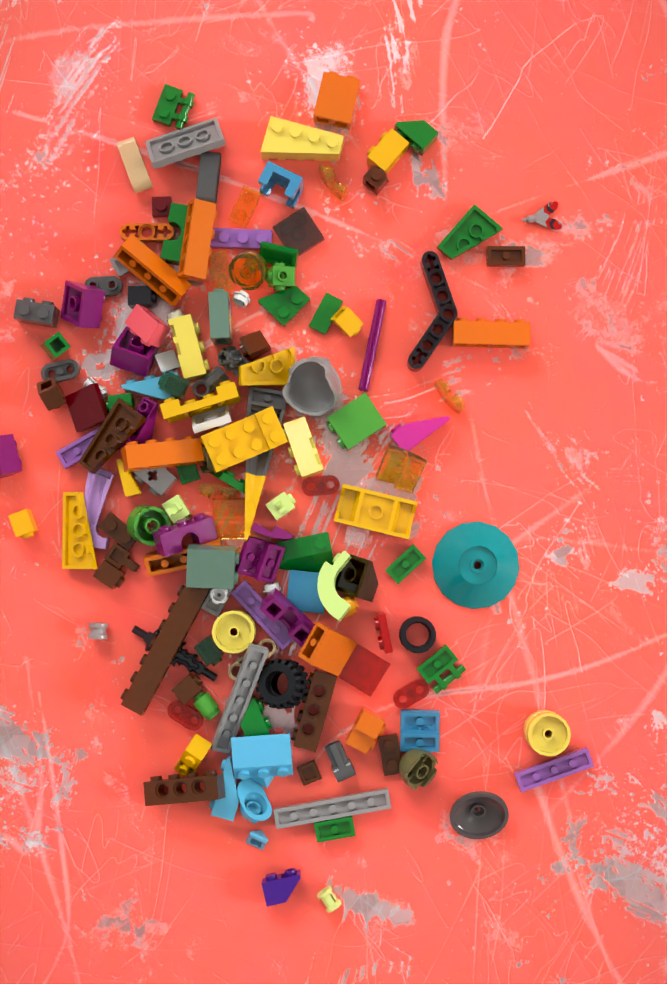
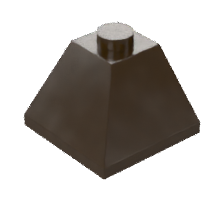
M350 554V561L336 579V590L373 602L378 587L373 562Z

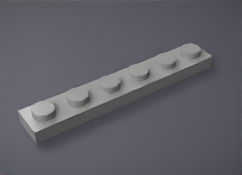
M249 643L213 737L211 750L230 754L232 749L231 738L237 736L269 653L267 647Z
M388 788L273 808L276 829L391 809Z

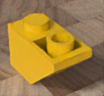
M196 734L174 769L184 777H186V773L195 772L212 744Z

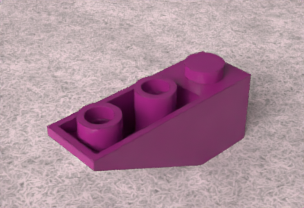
M143 397L136 410L146 417L147 420L119 448L120 450L128 442L138 441V444H145V441L152 440L158 410L157 403Z

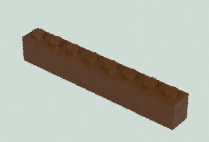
M186 585L180 587L177 593L179 596L178 600L170 605L168 609L170 614L167 620H162L158 628L161 630L157 637L154 636L149 644L151 649L148 655H143L139 663L142 666L138 672L135 671L130 679L132 684L129 689L126 688L120 698L123 701L120 705L141 716L145 714L211 588L186 587Z

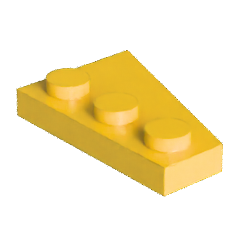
M290 347L238 366L239 386L286 385L289 378L288 370L295 363V347Z

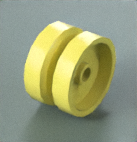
M234 609L224 612L216 619L213 624L212 636L219 649L226 653L235 654L246 650L249 643L252 644L257 629L255 621L248 613ZM236 628L238 631L237 635L231 634L230 630Z
M546 709L537 710L525 721L523 729L524 738L529 746L539 754L556 756L569 745L571 738L570 727L566 720L555 712Z

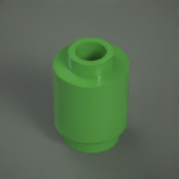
M201 691L193 698L195 700L193 705L202 717H206L208 721L220 712L219 705L208 691L206 693Z

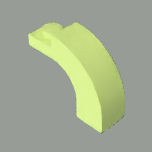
M346 551L338 553L332 560L333 565L325 561L320 570L317 583L319 598L323 606L339 622L342 621L352 608L336 591V579L351 559L350 554Z

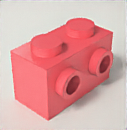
M138 304L135 305L125 321V324L130 328L129 331L135 336L140 337V341L148 347L152 345L159 348L171 330L149 308Z

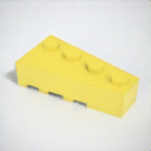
M270 116L260 151L261 159L339 161L344 145V136Z

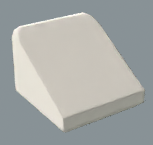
M174 350L155 355L162 373L181 367Z

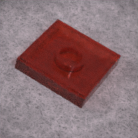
M357 644L342 669L339 678L371 697L389 668L390 663L362 645Z

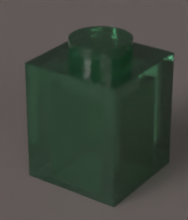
M166 371L165 375L162 374L158 381L159 389L162 392L183 400L190 384L187 379Z
M212 635L193 647L206 666L210 664L215 666L223 660L221 656L224 652L217 647Z

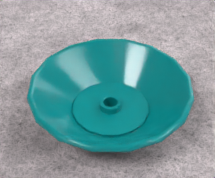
M478 521L462 523L447 531L436 545L432 567L434 580L443 595L456 605L478 609L491 607L505 599L515 586L519 572L517 550L509 536L496 526ZM477 561L481 564L479 569L474 567V563Z

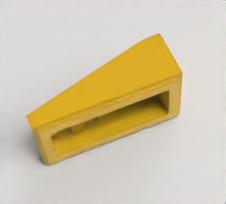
M121 458L117 459L116 462L125 496L130 498L141 495L142 491L132 473L124 472L123 460Z

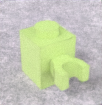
M283 492L265 505L276 521H278L296 508L294 506L296 501L291 493L287 495Z
M178 494L162 504L173 524H176V521L181 519L189 520V516L192 515L184 500Z

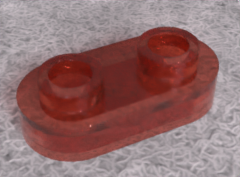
M333 475L308 477L302 482V490L307 496L332 495L340 487L339 480ZM332 481L334 483L333 488H328L326 486L327 482ZM309 483H313L315 485V488L313 490L308 489L307 486Z
M415 679L395 691L393 695L394 704L401 709L408 708L428 695L429 686L423 679ZM418 686L423 687V691L421 693H418L416 691V688ZM406 696L407 699L405 702H400L399 698Z
M175 700L168 706L167 712L169 717L188 730L196 731L203 725L204 718L199 711L190 705H184L180 700ZM176 706H179L181 708L180 713H177L175 711ZM191 717H196L198 722L192 723Z

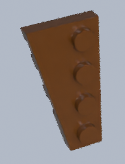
M118 398L80 458L79 463L89 472L95 474L147 418L125 400Z

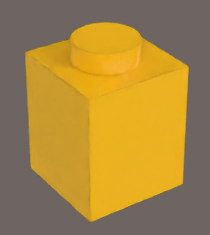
M342 306L330 318L336 327L348 337L358 334L361 330L360 327L364 324L346 306Z
M24 509L8 515L16 537H22L25 540L33 537L34 532L39 531L31 509Z

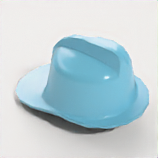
M251 778L240 781L237 786V795L241 803V815L253 824L269 819L272 814V807L262 785Z

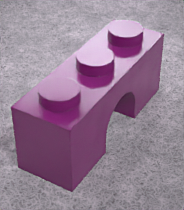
M198 513L192 519H181L176 521L175 525L159 527L158 531L152 532L158 555L168 557L182 552L181 541L187 533L191 534L193 542L200 545L218 539L213 517L205 515V513Z
M276 588L262 599L260 610L273 622L277 619L280 620L288 629V636L302 648L315 624Z

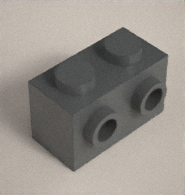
M24 297L23 300H16L13 318L20 323L57 328L60 310L53 302L42 301V303H37L34 299Z

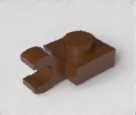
M117 543L112 545L104 557L105 560L118 569L126 566L131 571L136 572L140 567L139 564L129 559L132 553Z

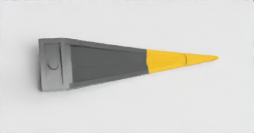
M250 386L246 417L273 406L281 424L286 409V401L282 396V391ZM274 448L245 460V541L248 540Z

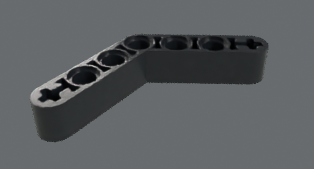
M427 251L423 254L420 265L437 316L409 355L407 366L413 372L420 371L458 314L439 257L433 251ZM427 259H429L430 261H433V263H432V269H433V270H431L430 263H429V262L426 263V260H427ZM438 276L441 281L433 283L431 277ZM442 293L446 295L447 300L440 301L437 295ZM443 312H451L453 318L446 319L443 316ZM440 327L442 334H434L432 328ZM422 343H430L432 349L424 350L422 348ZM420 353L422 357L419 360V364L413 365V360H415Z

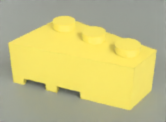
M191 314L168 319L185 381L205 377L208 374L207 371L210 370L208 359L204 360L203 352H206L204 342L199 340L198 334H201L199 323H195Z
M305 416L284 423L283 431L291 447H288L290 457H295L297 465H294L297 476L301 475L302 479L324 472Z

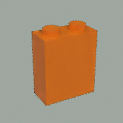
M334 71L323 72L313 114L314 122L350 130L361 80L351 75L347 77L341 76Z
M317 621L298 656L309 664L339 677L357 642Z

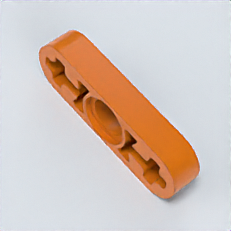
M125 223L119 229V234L124 241L129 238L124 233L129 228L131 232H137L136 228H139V237H137L136 233H131L129 237L133 234L141 242L163 243L164 239L173 240L175 238L173 227L167 223ZM145 228L152 229V235L148 238L142 236V231ZM155 228H158V232H165V229H168L171 234H168L167 237H164L163 234H157L158 238H156Z

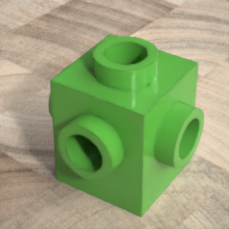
M274 263V266L269 267L265 273V281L268 282V287L274 288V291H285V288L294 287L295 267L285 266V263Z

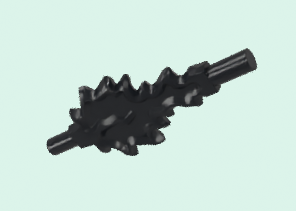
M136 625L132 630L134 634L144 639L143 641L146 643L145 651H150L151 647H149L151 640L160 633L159 629L154 633L146 632ZM183 642L172 662L173 667H175L177 662L178 666L184 665L189 673L194 671L196 674H202L214 681L217 674L207 669L202 661H197V654H189L187 649H182L187 643Z

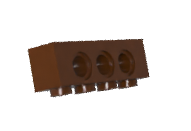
M315 669L314 673L310 672L308 678L311 684L308 693L304 694L306 696L305 700H302L305 703L304 710H299L296 720L300 724L298 729L294 728L291 740H294L293 746L312 752L317 750L337 680L336 675ZM322 686L325 692L323 695L317 696L314 694V688ZM309 706H318L319 712L317 714L309 713ZM311 724L314 730L311 733H306L303 730V726Z
M216 770L206 771L204 772L205 775L198 776V772L186 773V777H180V774L168 775V779H162V776L150 777V781L143 782L145 806L225 798L223 773L217 774ZM201 781L205 784L204 791L200 788ZM183 783H184V784L186 785V787H187L186 792H184V791L182 790V784H183ZM165 785L168 787V794L164 791Z

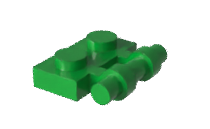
M165 84L152 120L171 127L172 122L176 121L175 128L178 130L183 129L184 124H187L189 110L193 108L195 94L188 92L187 97L182 98L183 90ZM178 106H183L181 113L177 114Z
M446 644L416 668L428 684L434 679L436 680L437 684L432 688L436 694L442 689H447V685L455 679L458 680L466 670L462 664L457 668L453 666L458 658ZM449 669L451 673L444 679H441L439 675Z

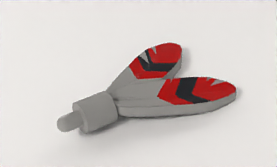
M554 201L546 204L535 215L523 218L522 222H536L552 230L561 229L562 224L559 221L547 217L557 209L558 202Z

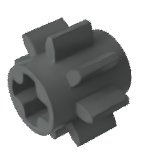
M234 346L222 348L218 354L220 366H225V370L238 368L242 362L240 350H235Z

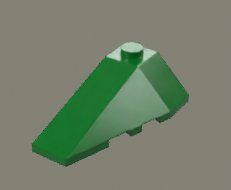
M328 532L275 543L286 548L279 569L320 573L325 561L331 565L334 564L332 562L333 554Z

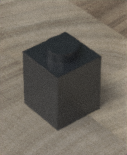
M128 286V306L131 309H134L136 304L146 308H154V303L157 302V294L150 287Z

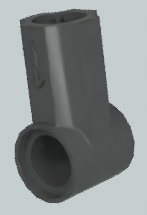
M219 366L215 367L204 378L193 384L195 397L198 400H202L203 396L213 393L216 387L220 386L219 383L227 381L229 377ZM203 386L207 388V391L204 394H198L197 389Z
M340 740L325 746L338 783L356 775L351 760L347 758Z

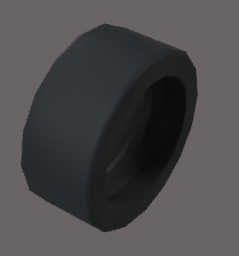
M413 616L402 623L399 629V638L401 644L408 651L423 653L433 647L436 641V631L434 625L428 619ZM420 623L428 629L429 638L425 644L414 646L408 642L406 631L412 624Z

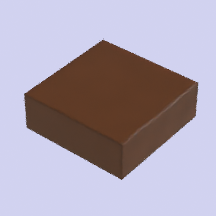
M315 759L297 766V771L304 786L322 779Z

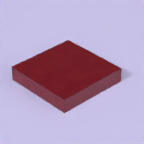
M93 383L65 396L76 432H83L103 423L108 415L98 383Z

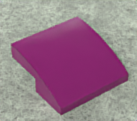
M254 523L251 529L259 534L275 539L291 540L294 537L278 526H275L273 532Z
M249 536L248 540L243 543L239 555V564H236L235 571L239 572L240 575L254 577L256 580L273 584L286 548Z

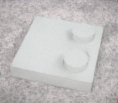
M228 405L192 416L194 434L214 427L222 428L232 422Z

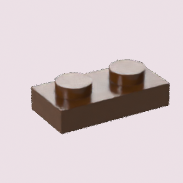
M487 246L486 267L525 266V246Z
M112 512L98 526L127 551L136 543V540L127 532V524Z
M397 733L378 736L384 776L399 774L398 766L401 755Z

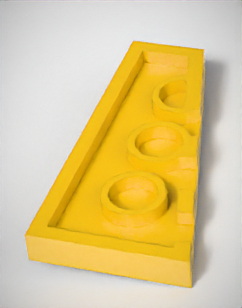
M63 492L62 569H97L83 492Z

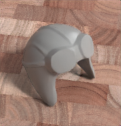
M310 356L309 358L297 361L289 368V378L282 390V396L293 409L306 415L322 416L336 406L341 396L342 386L339 375L334 367H332L328 358Z

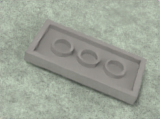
M216 117L145 141L154 169L226 145Z

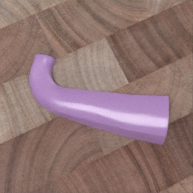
M99 469L95 474L88 471L84 494L93 547L98 549H107L110 543V538H103L98 534L97 526L109 488L115 476L114 473Z

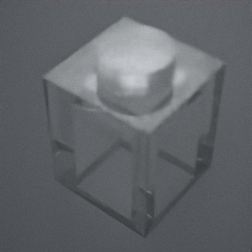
M347 526L343 545L366 550L367 546H371L373 535H369L370 530Z

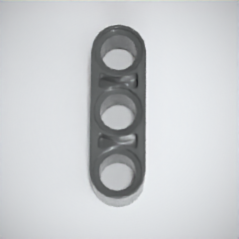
M204 152L201 154L196 199L217 203L221 153Z

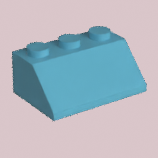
M290 733L231 738L235 779L246 780L256 777H286L293 775V753Z

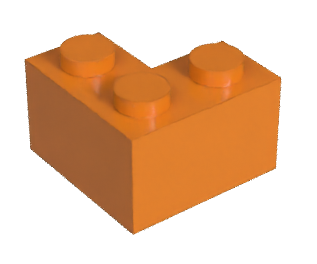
M362 706L346 739V744L365 754L369 750L372 751L377 742L375 739H377L378 735L382 736L385 731L384 717Z

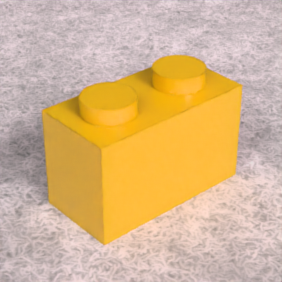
M391 129L388 133L385 131L380 137L378 145L376 147L373 145L367 152V163L371 167L374 165L376 168L383 169L386 174L409 147V142L394 129Z

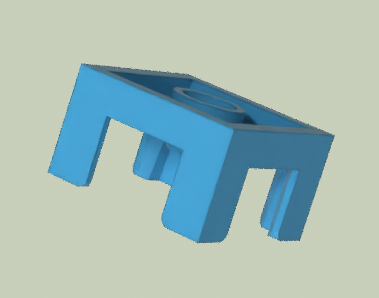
M270 161L267 162L258 180V183L262 184L260 193L266 196L270 195L275 184L285 188L284 194L289 197L286 206L292 209L295 208L304 190L303 177Z

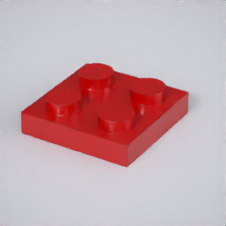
M385 612L376 613L377 617L373 619L376 631L380 630L381 636L377 637L380 650L384 649L385 654L392 653L393 649Z

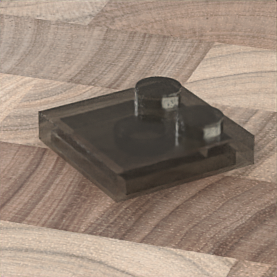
M304 207L272 227L283 246L299 250L298 257L325 240Z

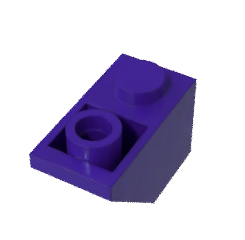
M290 868L282 874L270 873L265 875L261 884L267 907L285 903L301 878L300 869Z

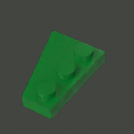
M474 204L437 246V249L447 258L453 260L499 233L503 228Z

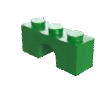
M171 202L168 222L171 226L179 228L181 234L176 240L164 239L160 258L168 264L179 266L188 205Z

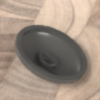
M486 791L471 792L460 797L450 810V822L453 829L458 834L470 839H485L496 835L505 827L509 818L508 807L505 801L498 795Z

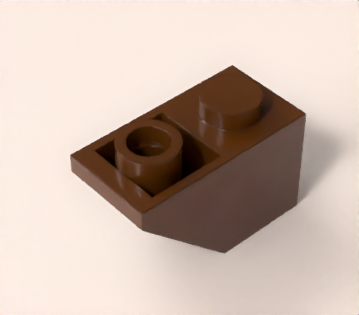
M260 330L239 338L241 352L245 358L249 357L251 361L271 350L270 345Z

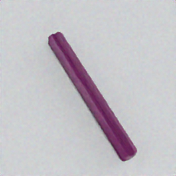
M383 299L376 300L358 388L363 392H368L386 307V300Z

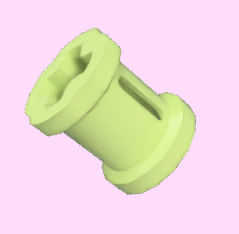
M331 886L325 887L317 894V898L321 899L327 907L326 911L328 913L333 912L341 905V900L336 898Z

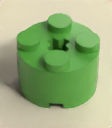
M141 505L135 507L130 513L127 520V532L134 540L145 545L154 546L155 541L152 532L158 531V528L164 525L171 526V521L163 509L151 505Z

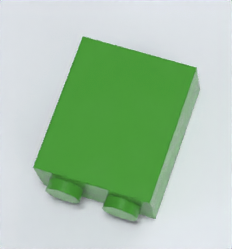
M363 393L327 417L328 423L326 424L330 432H335L339 437L337 442L342 449L346 448L347 451L387 425L366 393Z

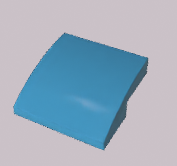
M290 570L287 599L301 612L324 614V606L319 598L317 587L319 573Z
M401 709L400 751L408 752L412 749L420 748L428 752H439V710Z

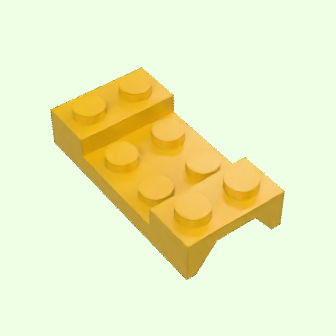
M230 380L219 383L220 386L216 387L218 395H214V393L207 394L199 401H196V399L185 401V405L179 399L175 400V397L165 399L164 403L160 404L164 420L167 419L170 424L220 407L242 402L238 387L235 382Z
M273 406L200 437L210 457L215 473L288 442Z
M343 484L334 522L409 540L418 502Z

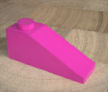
M445 416L406 423L403 426L399 424L391 430L393 434L390 435V438L404 455L447 423L450 418Z

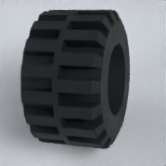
M286 659L270 660L267 662L268 665L264 664L263 671H261L257 681L258 687H256V691L260 692L258 696L260 699H264L263 703L265 705H269L271 708L287 709L294 708V706L301 704L300 700H305L306 696L304 694L309 691L307 685H310V681L306 680L308 673L303 672L305 669L303 666L299 665L296 661ZM282 673L288 679V688L283 695L277 688V681Z

